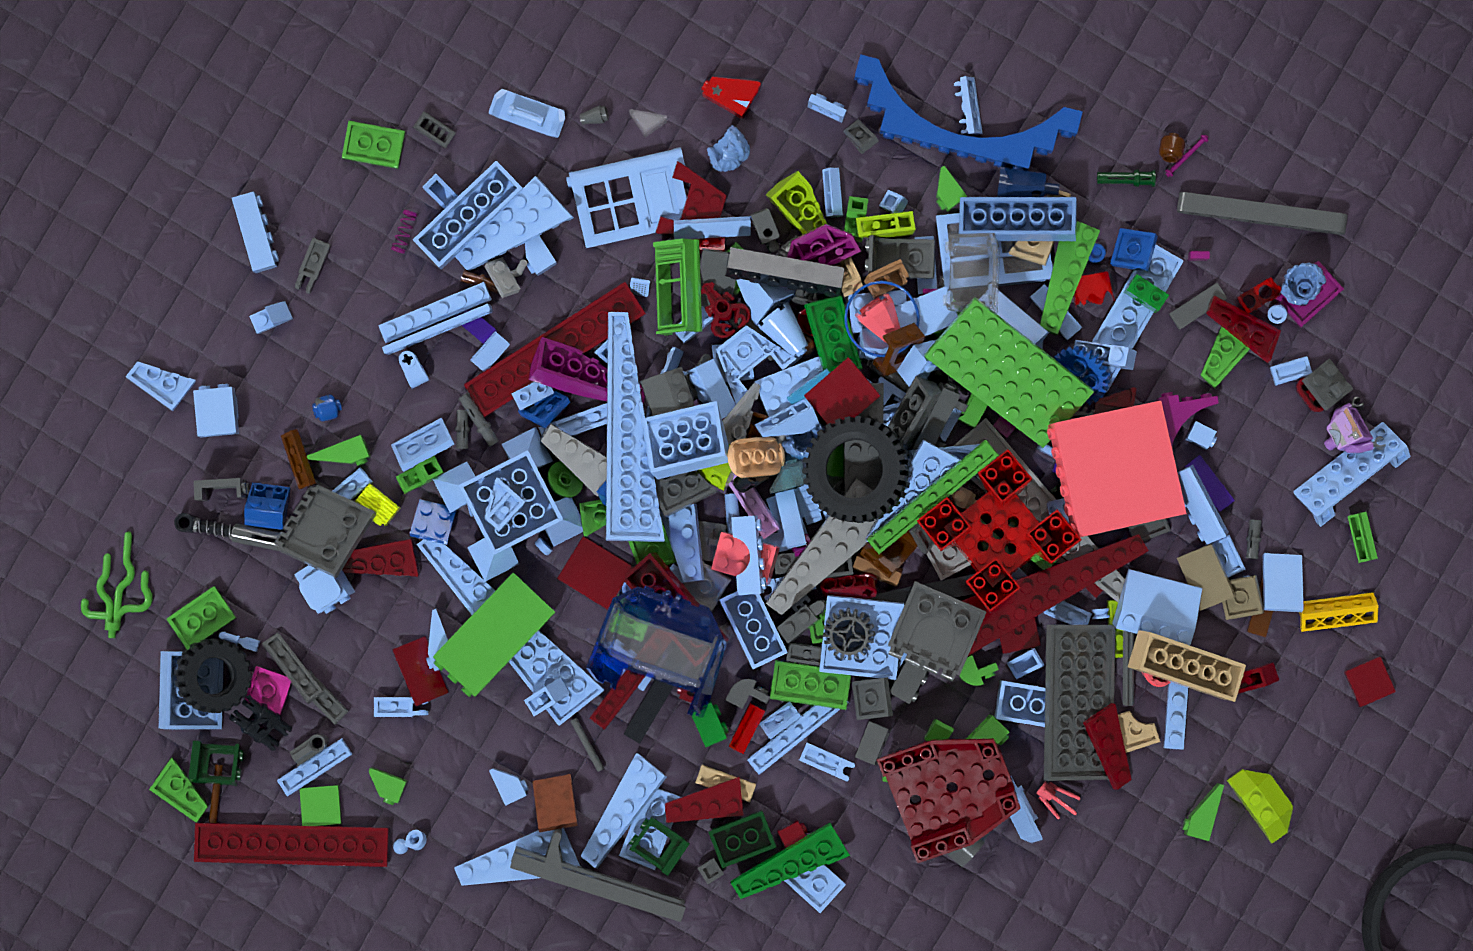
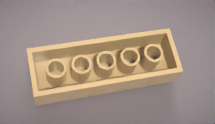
M1138 630L1128 668L1233 702L1236 701L1246 667L1245 664L1152 632Z

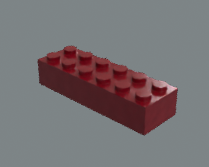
M656 552L649 553L622 577L624 582L696 667L704 663L729 641L728 637Z

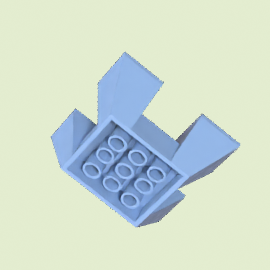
M536 427L501 444L509 460L478 476L474 475L468 462H465L433 478L450 513L468 504L484 538L467 548L485 582L519 565L511 546L543 530L546 531L553 547L583 532L581 515L572 497H565L554 502L538 471L539 468L553 460L546 446L541 442V436ZM497 477L505 481L508 487L525 501L522 508L500 532L485 520L489 500ZM525 489L533 491L534 496L532 499L527 500L523 497L522 493ZM515 516H524L525 523L522 526L516 525L514 523Z

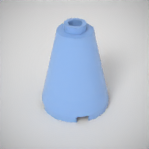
M785 303L783 304L785 308L781 310L777 308L762 320L764 324H758V327L790 355L800 357L807 351L808 343L791 306Z

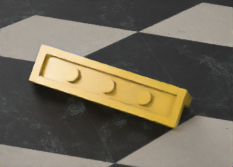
M1374 593L1303 601V611L1299 612L1301 632L1378 622V603ZM1366 612H1373L1372 616L1363 617ZM1346 615H1354L1351 619H1344ZM1328 617H1334L1330 622L1324 621ZM1309 619H1315V620H1316V621H1315L1314 623H1312V624H1306V620H1309Z

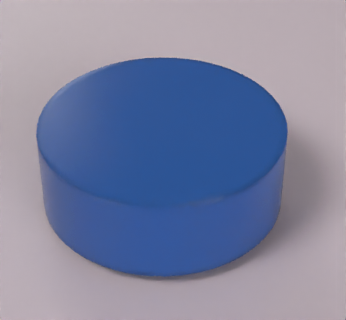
M1095 243L1088 260L1092 263L1102 261L1106 254L1105 248L1101 244Z

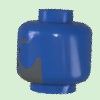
M333 395L317 397L315 403L312 404L315 418H319L322 422L336 419L338 411L342 410L339 399L335 400Z

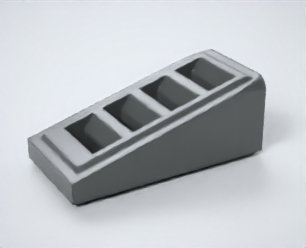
M425 111L421 113L412 127L445 149L456 133ZM427 119L428 122L425 127H420L424 120ZM432 123L435 124V126L433 127V129H432L431 132L429 133V132L427 131L428 128L430 127V125H431ZM438 127H440L441 131L437 137L433 136ZM446 131V132H448V134H447V136L445 137L444 141L442 142V141L440 140V138L442 137V135H443L444 132Z

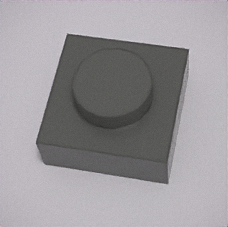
M714 857L697 868L707 884L724 875Z

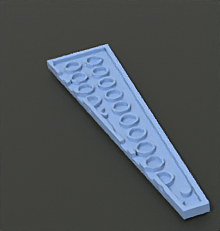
M608 312L606 541L664 542L654 475L650 470L643 424L645 416L628 312Z
M424 539L417 544L471 615L496 591L445 544ZM540 630L509 662L533 694L556 679H562L570 694L546 709L559 726L604 691L597 682Z

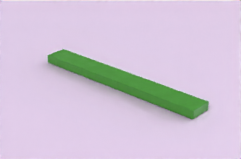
M984 440L867 537V541L878 554L882 553L917 524L919 518L946 497L952 495L999 456L987 440Z

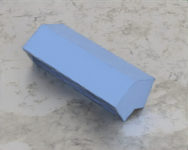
M839 168L822 169L826 217H843Z

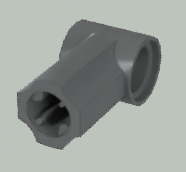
M324 734L311 736L310 739L290 751L291 757L300 766L328 747V737ZM317 737L323 741L321 748L316 747L314 744Z

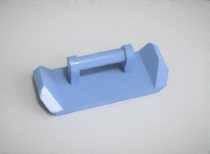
M504 89L499 90L494 95L489 109V114L494 117L555 138L559 137L565 121L564 110Z
M1012 778L1021 809L1010 816L1021 839L1030 843L1040 841L1042 836L1034 822L1038 817L1026 798L1022 785L1017 787Z

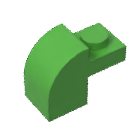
M849 196L844 231L851 233L856 242H862L863 238L858 237L856 218L866 217L868 199Z
M435 456L418 463L414 468L396 476V479L404 494L433 481V478L441 475L443 471Z
M970 655L967 657L959 677L967 684L978 686L984 684L982 676L985 679L996 675L995 671L999 669L995 662L978 669L973 656Z

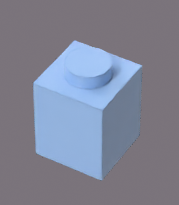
M1195 421L1185 440L1206 450L1209 446L1213 447L1217 439L1215 434L1217 431Z

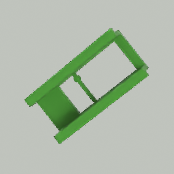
M682 238L653 242L656 262L658 331H656V334L673 335L675 332L684 331L702 332L699 240ZM680 263V278L671 279L670 264ZM680 281L682 324L672 325L671 282Z

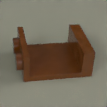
M908 530L882 553L878 554L871 544L867 543L860 555L890 579L918 545Z

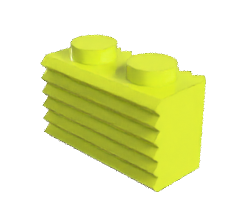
M370 483L355 500L356 503L375 511L376 516L373 521L379 526L382 524L387 526L401 509Z

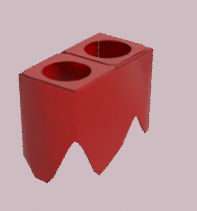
M1108 271L1081 276L1073 296L1075 306L1079 305L1080 302L1082 305H1085L1086 300L1101 305L1107 291L1111 293L1115 301Z
M1270 277L1253 287V289L1251 288L1241 294L1237 299L1244 311L1250 313L1261 307V303L1264 305L1268 301L1279 297L1281 287L1274 283L1273 278ZM1263 285L1269 286L1272 290V295L1267 299L1259 295V288ZM1246 295H1252L1255 298L1256 303L1254 307H1246L1243 302V298Z

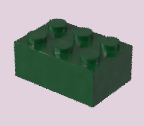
M763 810L708 830L722 868L776 848Z

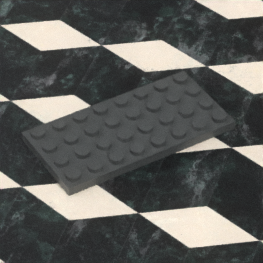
M1047 625L1044 780L1108 779L1083 722L1110 703H1114V625Z

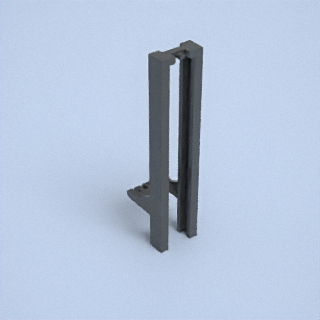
M562 829L553 830L546 855L518 846L515 847L510 865L512 869L678 922L682 920L686 908L684 899L563 861L559 844Z

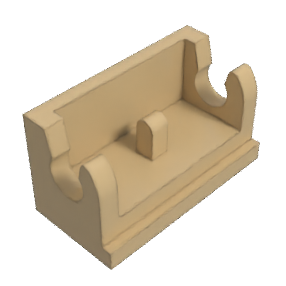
M851 256L840 261L841 264L837 265V267L844 268L841 289L844 297L854 294L863 286Z

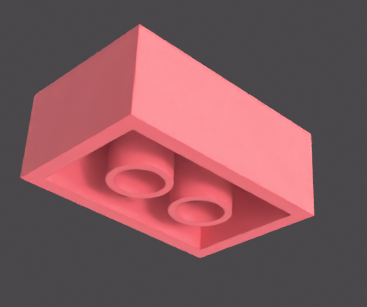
M721 532L711 569L737 576L749 564V549L743 541L733 537L732 533ZM763 542V550L760 551L761 558H764L765 569L762 570V575L766 578V585L771 582L780 547Z

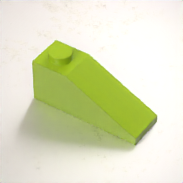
M913 211L856 218L859 238H869L870 235L878 238L910 236L916 230Z

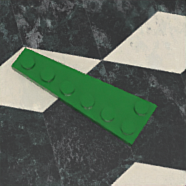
M828 823L730 882L740 899H743L768 887L781 884L782 881L789 878H796L804 872H811L822 865H828L850 856L832 824Z

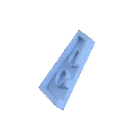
M137 362L126 376L128 380L171 411H174L196 382L194 379L170 373L141 362Z

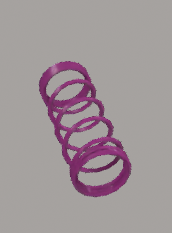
M404 209L403 214L407 215L412 219H400L402 223L409 227L400 226L398 227L399 231H401L399 228L413 229L412 226L406 224L402 220L415 221L416 219L411 216L417 217L418 215L415 212ZM401 231V232L404 233V234H406V235H395V238H396L397 240L401 241V242L404 243V244H401V243H393V244L406 245V246L408 245V244L405 243L404 241L398 239L396 236L411 237L410 235H408L407 233H405V232H403V231ZM392 244L391 250L405 254L406 250L395 247Z

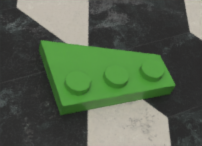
M1221 327L1201 377L1212 387L1216 388L1250 349Z

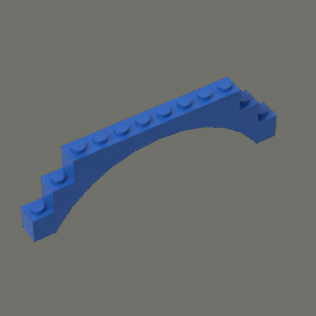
M860 54L854 80H857V83L860 85L868 86V84H872L867 107H870L871 111L881 113V110L885 111L879 132L883 134L884 138H900L901 142L907 144L916 142L920 144V147L931 149V147L939 148V152L949 154L951 151L957 153L958 157H974L977 162H993L994 166L1000 168L1009 166L1013 167L1012 169L1027 171L1033 149L1037 150L1036 153L1041 155L1051 154L1058 132L1061 133L1060 136L1075 137L1083 113L1079 110L1063 107L1045 122L1024 132L1004 137L978 138L958 135L933 125L904 103L889 83L879 59Z

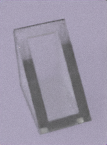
M633 109L629 110L630 117L644 137H647L666 124L668 120L666 115Z

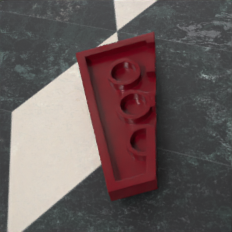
M1214 295L1209 303L1206 314L1265 362L1269 363L1281 330Z
M412 538L355 549L342 571L344 573L419 577Z
M740 776L665 803L666 823L742 816L743 805Z

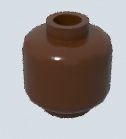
M1169 133L1161 138L1159 155L1164 161L1175 163L1183 157L1184 139L1177 133Z

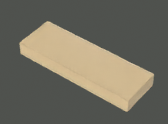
M702 765L695 783L709 788L734 779L736 776ZM740 778L742 800L750 802L756 784Z

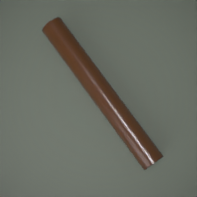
M215 764L214 776H222L223 765ZM213 784L209 815L210 823H217L220 784Z

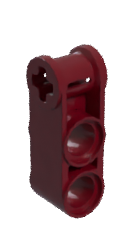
M872 573L826 578L821 582L820 586L826 602L827 595L871 599L877 594V589L875 588L877 576Z

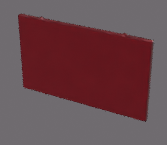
M425 636L392 649L415 706L448 693L440 671H434V668L430 669L426 658L429 657V644Z

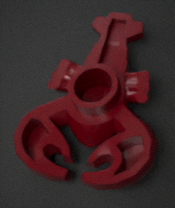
M713 282L706 283L702 286L701 294H706L710 305L705 307L708 317L714 314L710 324L711 331L719 338H727L733 335L735 329L725 331V328H731L732 326L719 323L720 320L729 321L732 317V311H735L734 322L735 324L738 323L740 318L741 322L737 327L742 328L750 319V309L746 304L740 302L729 303V301L734 300V297L729 292H725L721 296L713 289L715 285Z

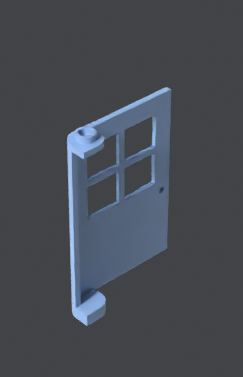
M681 147L569 172L570 177H566L568 188L573 189L586 248L655 233L660 216L672 220H680L686 201L683 181L672 178L676 161L685 165ZM629 176L633 198L613 203L608 180ZM604 181L609 204L589 208L584 186ZM634 202L639 224L619 229L614 207ZM610 208L615 230L595 234L590 212Z

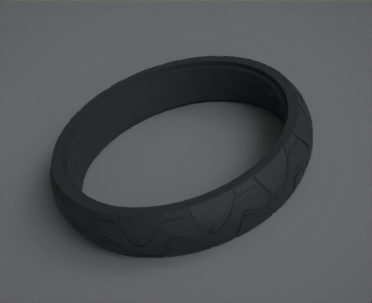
M1447 843L1423 846L1400 856L1387 866L1372 885L1364 905L1362 939L1365 951H1383L1380 940L1382 909L1389 893L1402 877L1423 864L1437 860H1460L1473 864V848Z

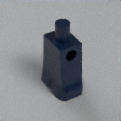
M1001 167L997 197H1044V194L1058 196L1060 184L1045 183V173Z

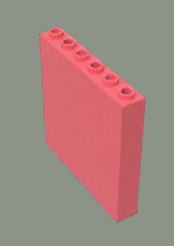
M1161 401L1048 425L1047 435L1052 442L1053 448L1051 452L1056 460V475L1060 478L1061 482L1060 493L1065 500L1064 511L1069 518L1071 527L1080 537L1187 514Z

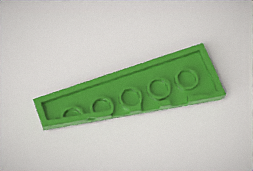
M1077 221L1076 241L1058 242L1040 325L1056 336L1100 230Z

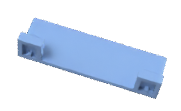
M1384 422L1370 431L1373 437L1372 442L1378 436L1384 438V440L1377 442L1378 445L1386 444L1383 450H1378L1374 447L1373 450L1363 453H1347L1344 451L1294 490V495L1312 512L1316 523L1320 527L1335 516L1333 510L1335 504L1389 462L1397 468L1411 457L1407 445Z

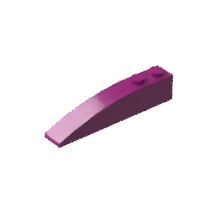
M544 337L541 338L531 363L529 380L564 392L607 401L606 367L600 365L599 361L592 357L590 359L583 355V352L577 348ZM640 385L641 400L644 404L645 394L642 385Z

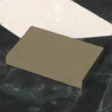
M1213 543L1177 558L1187 583L1202 588L1199 605L1200 611L1236 596Z

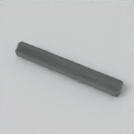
M1123 631V705L1133 706L1134 669L1128 668V664L1134 647V633Z

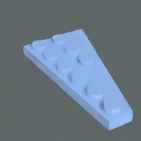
M535 176L455 257L466 270L471 271L490 259L502 255L506 251L514 247L516 248L574 217L540 179Z
M562 828L559 843L562 860L580 866L564 828ZM539 830L454 867L461 885L540 878L510 868L511 859L516 846L546 855L553 830L540 833Z

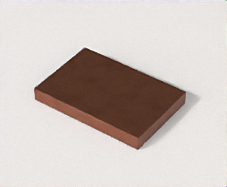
M571 775L533 781L539 833L578 826Z

